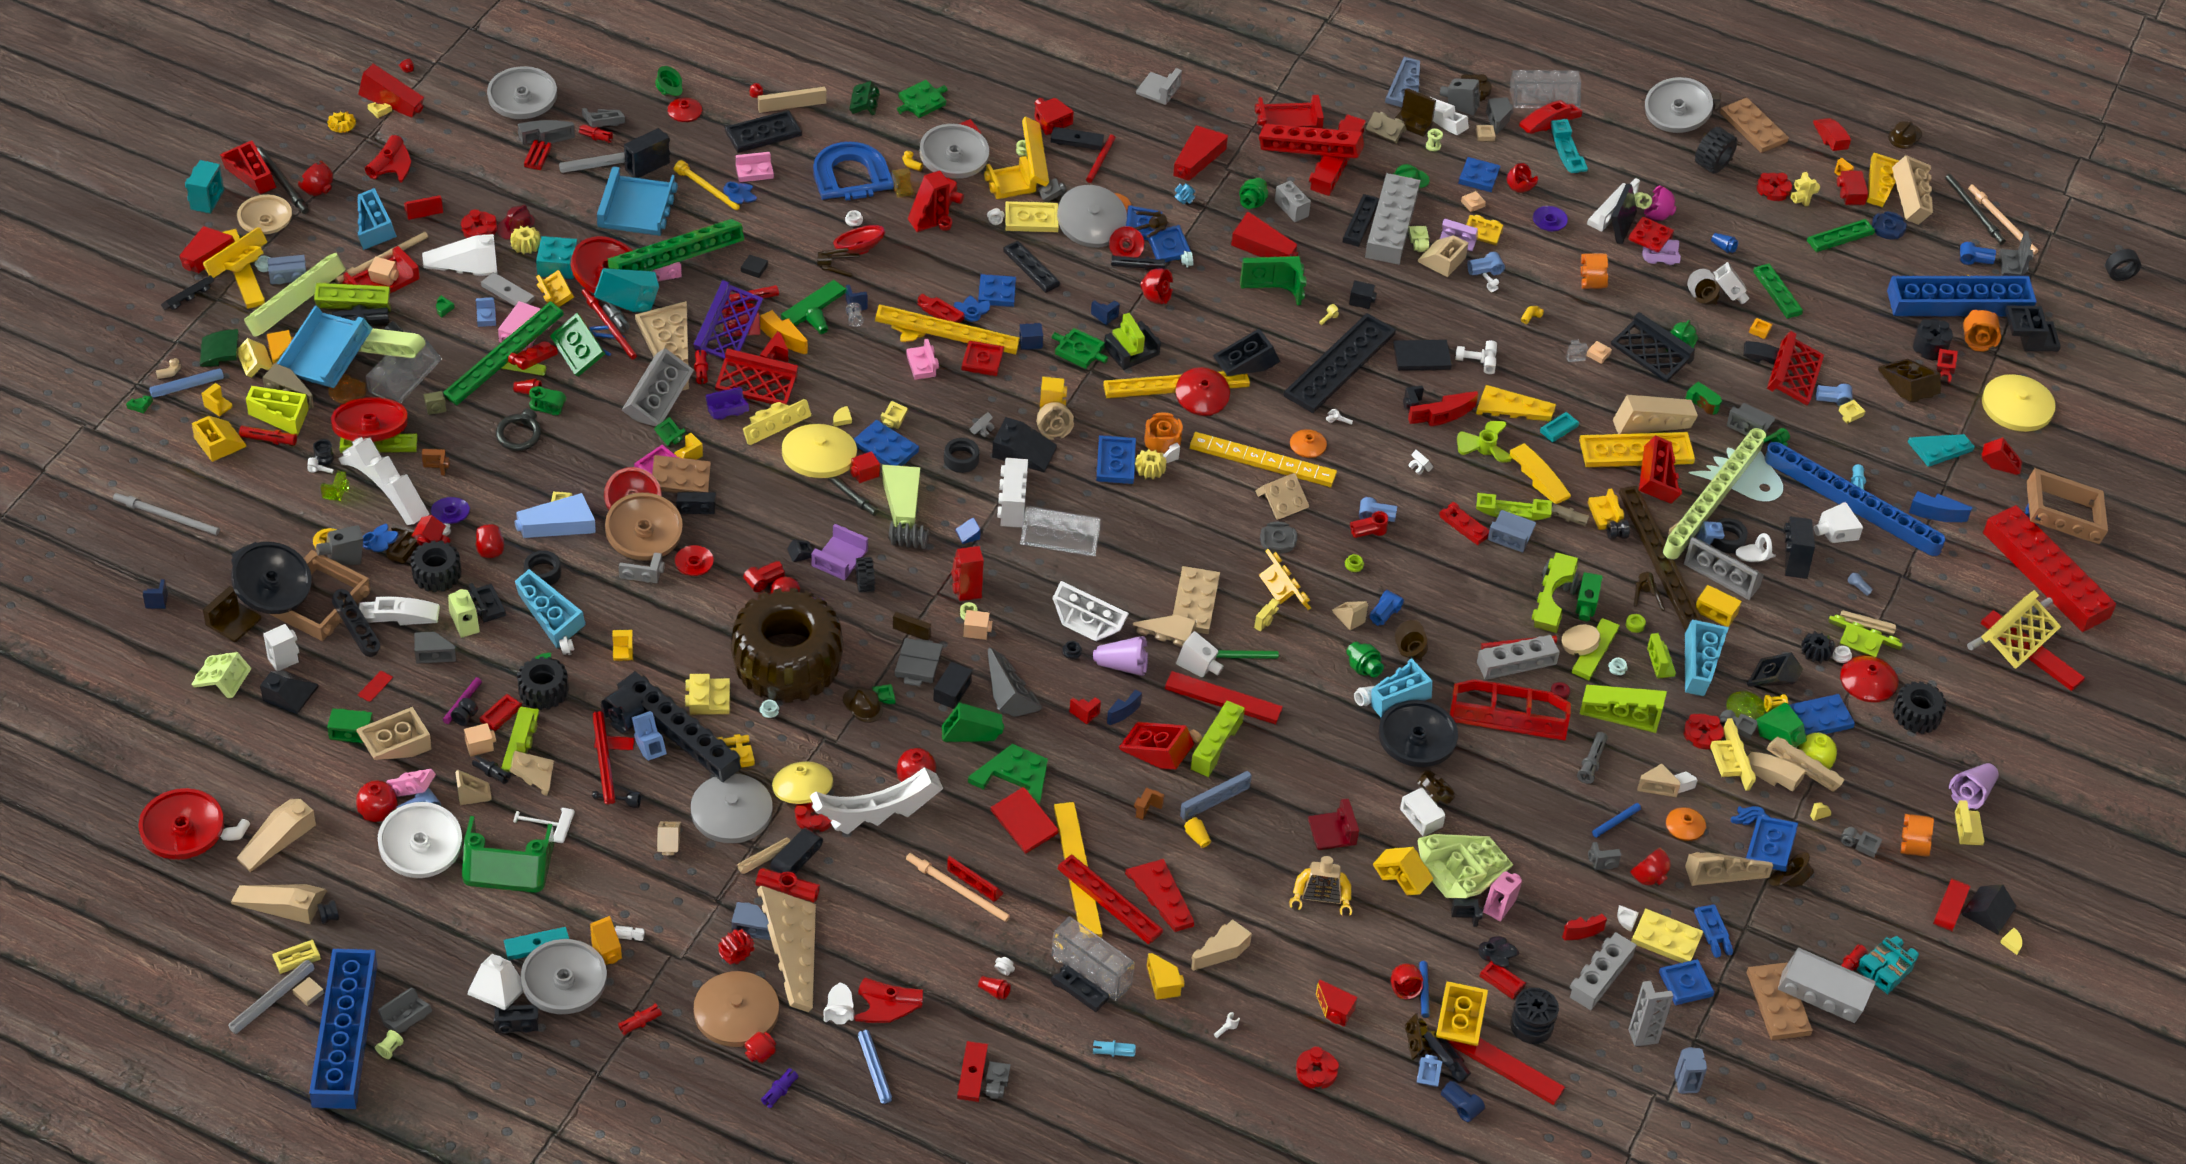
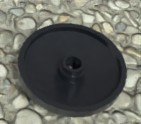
M259 542L246 547L236 557L231 570V583L240 600L250 608L266 614H283L296 609L306 599L312 582L311 572L305 559L291 547L277 542Z
M1410 700L1395 704L1384 713L1379 725V740L1384 750L1398 762L1409 766L1430 767L1438 765L1453 754L1457 745L1458 729L1455 721L1444 709L1430 702Z

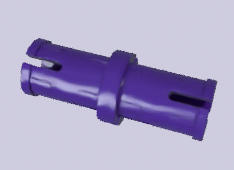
M788 1068L779 1080H775L772 1083V1088L761 1098L764 1105L769 1102L767 1107L772 1108L781 1096L786 1095L788 1088L798 1079V1074L795 1071L790 1074L792 1069Z

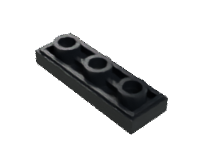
M1053 127L1051 143L1089 148L1091 150H1101L1104 141V134Z
M210 275L169 298L161 306L164 310L178 308L181 306L180 302L184 299L188 302L196 297L195 293L198 291L204 293L212 288L210 284L214 282L213 277Z

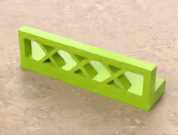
M316 283L314 301L318 308L352 310L355 306L363 305L368 309L388 308V312H391L389 302L390 287Z

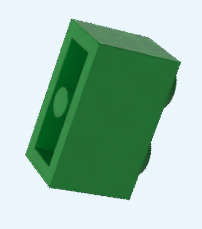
M332 708L327 725L329 740L364 743L357 733V729L374 722L372 712Z

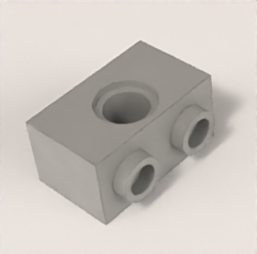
M1291 180L1276 186L1275 203L1294 222L1309 216L1311 201Z

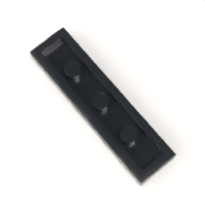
M1363 194L1344 234L1343 243L1357 247L1360 246L1380 198Z
M1018 240L1004 247L1003 252L1045 293L1060 286V281Z

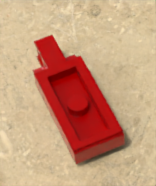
M924 294L918 297L917 305L935 318L960 323L965 317L963 312L938 297L929 298Z

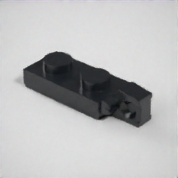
M1437 1030L1427 1031L1424 1037L1428 1041V1046L1437 1052L1441 1057L1442 1063L1452 1071V1076L1458 1082H1464L1471 1074L1463 1064L1465 1062L1464 1059L1447 1039L1436 1037Z

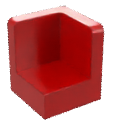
M1096 697L1090 702L1084 699L1078 701L1072 698L1070 700L1069 712L1085 724H1088L1100 714L1101 701Z

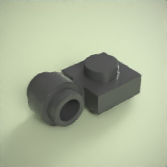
M1725 710L1721 713L1719 719L1723 728L1727 719L1732 718L1738 728V734L1751 739L1758 726L1757 720L1742 713L1738 718L1732 710Z
M1853 827L1844 829L1841 835L1843 845L1851 847L1856 843L1855 850L1873 858L1882 842L1881 838L1866 831L1863 832L1862 836L1859 835L1857 829Z
M989 1061L986 1078V1096H990V1099L998 1100L1003 1098L1004 1088L1008 1085L1011 1064Z

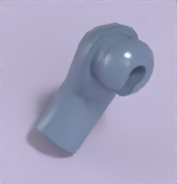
M1851 573L1848 577V583L1855 585L1866 596L1872 592L1873 589L1863 580L1860 574Z

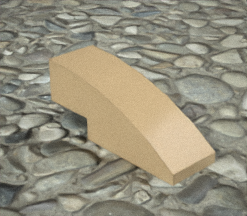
M1751 752L1748 755L1751 769L1755 775L1773 786L1779 783L1793 792L1803 780L1806 770L1794 763L1764 753Z

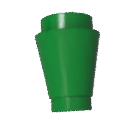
M813 307L806 312V320L819 334H824L828 331L829 328L821 309Z

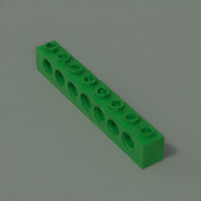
M729 219L608 258L609 269L652 271L744 241L742 223Z

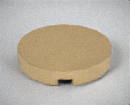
M1586 624L1571 627L1562 636V646L1566 652L1572 655L1574 653H1579V655L1589 654L1598 648L1601 640L1600 633L1595 627Z

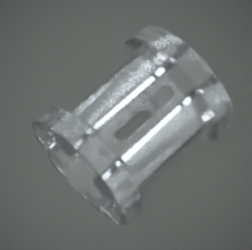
M858 303L847 305L845 311L849 316V325L853 327L861 326L864 322V317L861 315V305Z

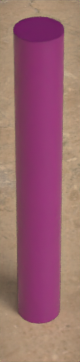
M476 677L445 715L443 718L444 723L449 724L452 721L451 712L454 708L458 707L462 698L469 699L482 683L481 679Z

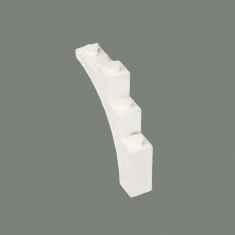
M360 437L352 442L353 446L342 452L343 456L338 458L341 465L355 467L372 479L391 500L407 525L415 524L420 521L421 517L429 515L408 475L400 476L389 456L381 457L371 438L363 439Z
M924 767L903 782L875 793L854 797H836L816 791L810 798L816 813L825 815L832 820L831 824L835 830L849 834L864 821L878 826L894 812L909 817L939 793L943 787L937 774Z

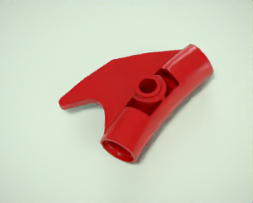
M397 135L389 137L380 153L365 167V172L371 179H376L385 173L394 172L398 175L400 183L404 181L411 167V159L403 139Z
M865 977L860 984L858 995H861L868 1002L870 1008L868 1011L855 1015L854 1020L868 1023H890L902 1018L914 1010L922 1008L923 989L893 986Z

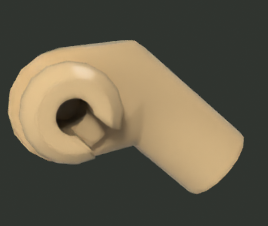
M177 358L170 359V366L168 368L156 370L157 378L163 379L175 376L181 369L179 360Z

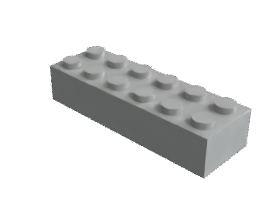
M1386 173L1367 242L1365 258L1400 264L1418 197L1420 180Z

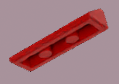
M951 856L948 857L947 871L993 902H996L1003 895L1004 892Z

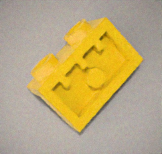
M1470 215L1466 224L1478 228L1477 240L1497 246L1500 235L1503 232V224L1499 221L1486 220L1480 215Z
M1608 489L1606 496L1588 499V505L1598 530L1606 529L1607 521L1614 520L1620 522L1624 519V511L1622 508L1620 509L1618 497L1614 494L1613 489Z

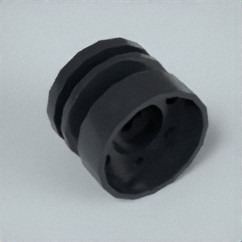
M1528 988L1517 996L1510 1026L1518 1039L1529 1044H1540L1552 1036L1559 1012V1004L1555 996L1541 988Z

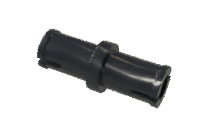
M480 754L474 757L480 763L473 760L472 765L485 772L486 776L493 777L502 784L508 782L503 776L511 778V773L499 767L498 763L490 762Z

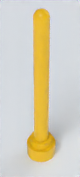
M679 160L675 164L674 171L677 174L688 176L732 209H740L738 203L731 201L728 196L691 171L685 161Z

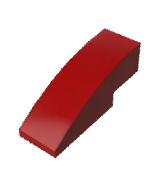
M1830 118L1813 120V124L1824 144L1829 145L1832 151L1849 149L1851 138L1838 122Z

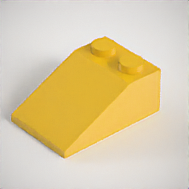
M1447 981L1436 1037L1478 1046L1488 990Z

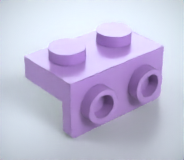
M1668 240L1660 252H1655L1643 246L1642 255L1644 260L1651 264H1656L1657 262H1664L1667 265L1680 263L1679 241Z

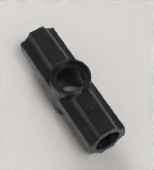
M358 305L349 311L332 312L334 316L356 321L358 317L364 318L369 325L389 323L388 308L368 309L363 305Z

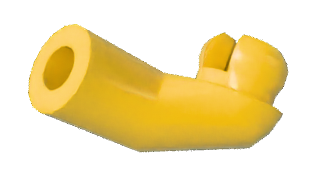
M905 151L904 156H902L905 166L921 172L923 163L914 161L912 151Z
M1539 306L1528 307L1521 318V322L1528 324L1532 317L1537 316L1541 318L1544 310Z

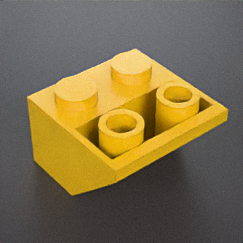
M207 416L192 423L194 439L212 462L246 447V444L229 421Z

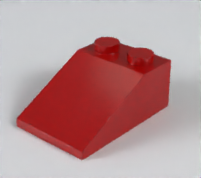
M1137 722L1121 743L1119 749L1158 768L1176 770L1194 745L1188 727L1185 725Z

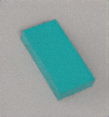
M1565 412L1541 427L1540 433L1553 443L1577 428L1579 422L1569 413Z

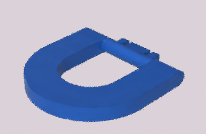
M858 142L832 144L820 151L814 160L813 174L822 200L845 197L847 201L850 200V196L853 199L866 198V193H868L869 197H872L873 192L894 189V183L884 157L879 151L869 145ZM842 161L860 162L867 168L872 183L839 188L832 169Z

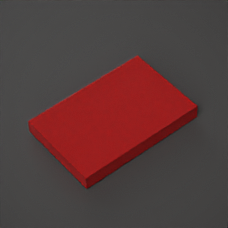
M1024 787L990 807L991 812L1025 854L1059 833L1057 827Z

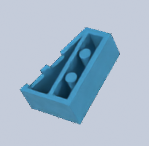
M375 188L358 194V238L363 250L397 237L392 222Z

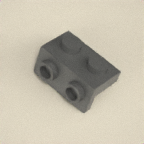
M413 987L378 1009L384 1026L398 1034L405 1032L414 1023L423 1020L426 1015L432 1012L430 1004L420 999Z

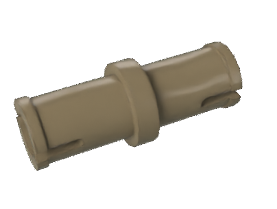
M1556 503L1553 504L1551 515L1566 519V522L1572 521L1584 527L1586 526L1589 515L1574 511V508L1571 507L1568 509Z

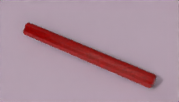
M602 711L593 713V723L604 803L609 805L615 803V794L604 714Z

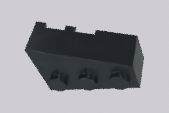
M1790 516L1788 523L1784 524L1783 530L1785 534L1784 543H1786L1785 576L1808 579L1815 549L1812 519Z

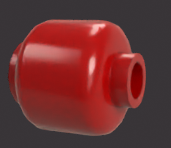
M756 1032L745 1042L747 1051L744 1054L752 1063L755 1060L758 1063H764L775 1054L777 1043L767 1032Z

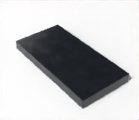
M789 110L725 127V132L737 153L802 136V131Z

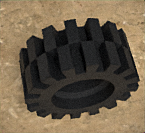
M872 557L856 558V577L859 593L875 591Z

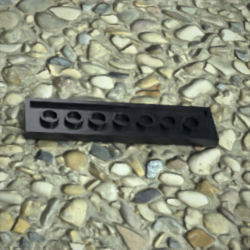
M1366 313L1284 391V397L1314 413L1395 335L1396 329Z

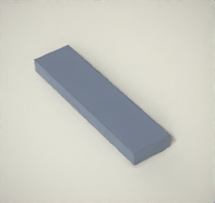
M1246 771L1182 803L1180 816L1183 820H1187L1249 789L1252 775Z

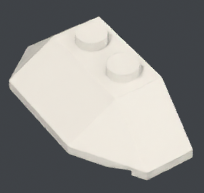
M1062 581L1053 596L1062 625L1096 642L1121 631L1129 613Z

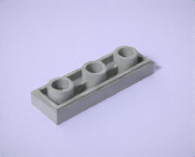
M494 272L481 281L482 287L514 306L519 301L529 305L535 301L534 295Z

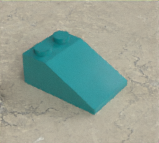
M603 268L594 297L632 312L643 313L651 311L659 289L656 273L651 271Z

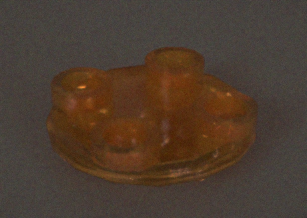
M343 374L335 388H328V394L334 401L344 404L363 398L366 394V384L357 379L350 378L347 374Z

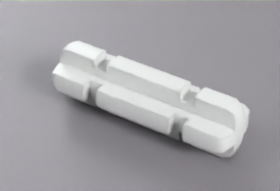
M614 927L618 938L629 940L634 938V940L638 941L644 939L645 931L642 928L633 930V927Z

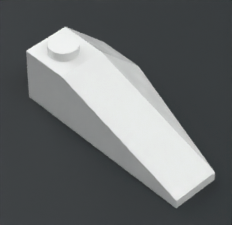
M493 234L473 236L422 253L423 267L427 269L441 271L451 269L463 274V271L472 272L475 276H487L493 272L497 274Z

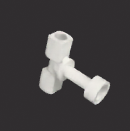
M1486 341L1485 350L1482 349V352L1465 351V347L1457 346L1455 360L1463 361V358L1479 359L1480 363H1484V373H1495L1497 342Z

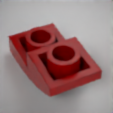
M1601 913L1596 917H1590L1587 921L1582 917L1570 920L1564 926L1562 938L1564 940H1579L1594 936L1604 931L1607 918Z

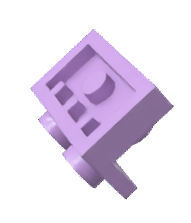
M1444 219L1440 239L1454 235L1468 242L1467 250L1473 251L1478 238V228Z

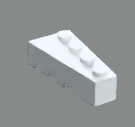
M1006 458L1005 465H1001V476L1004 479H1000L999 489L1003 490V493H999L998 504H1002V507H998L997 518H1001L1000 526L1023 528L1028 459Z

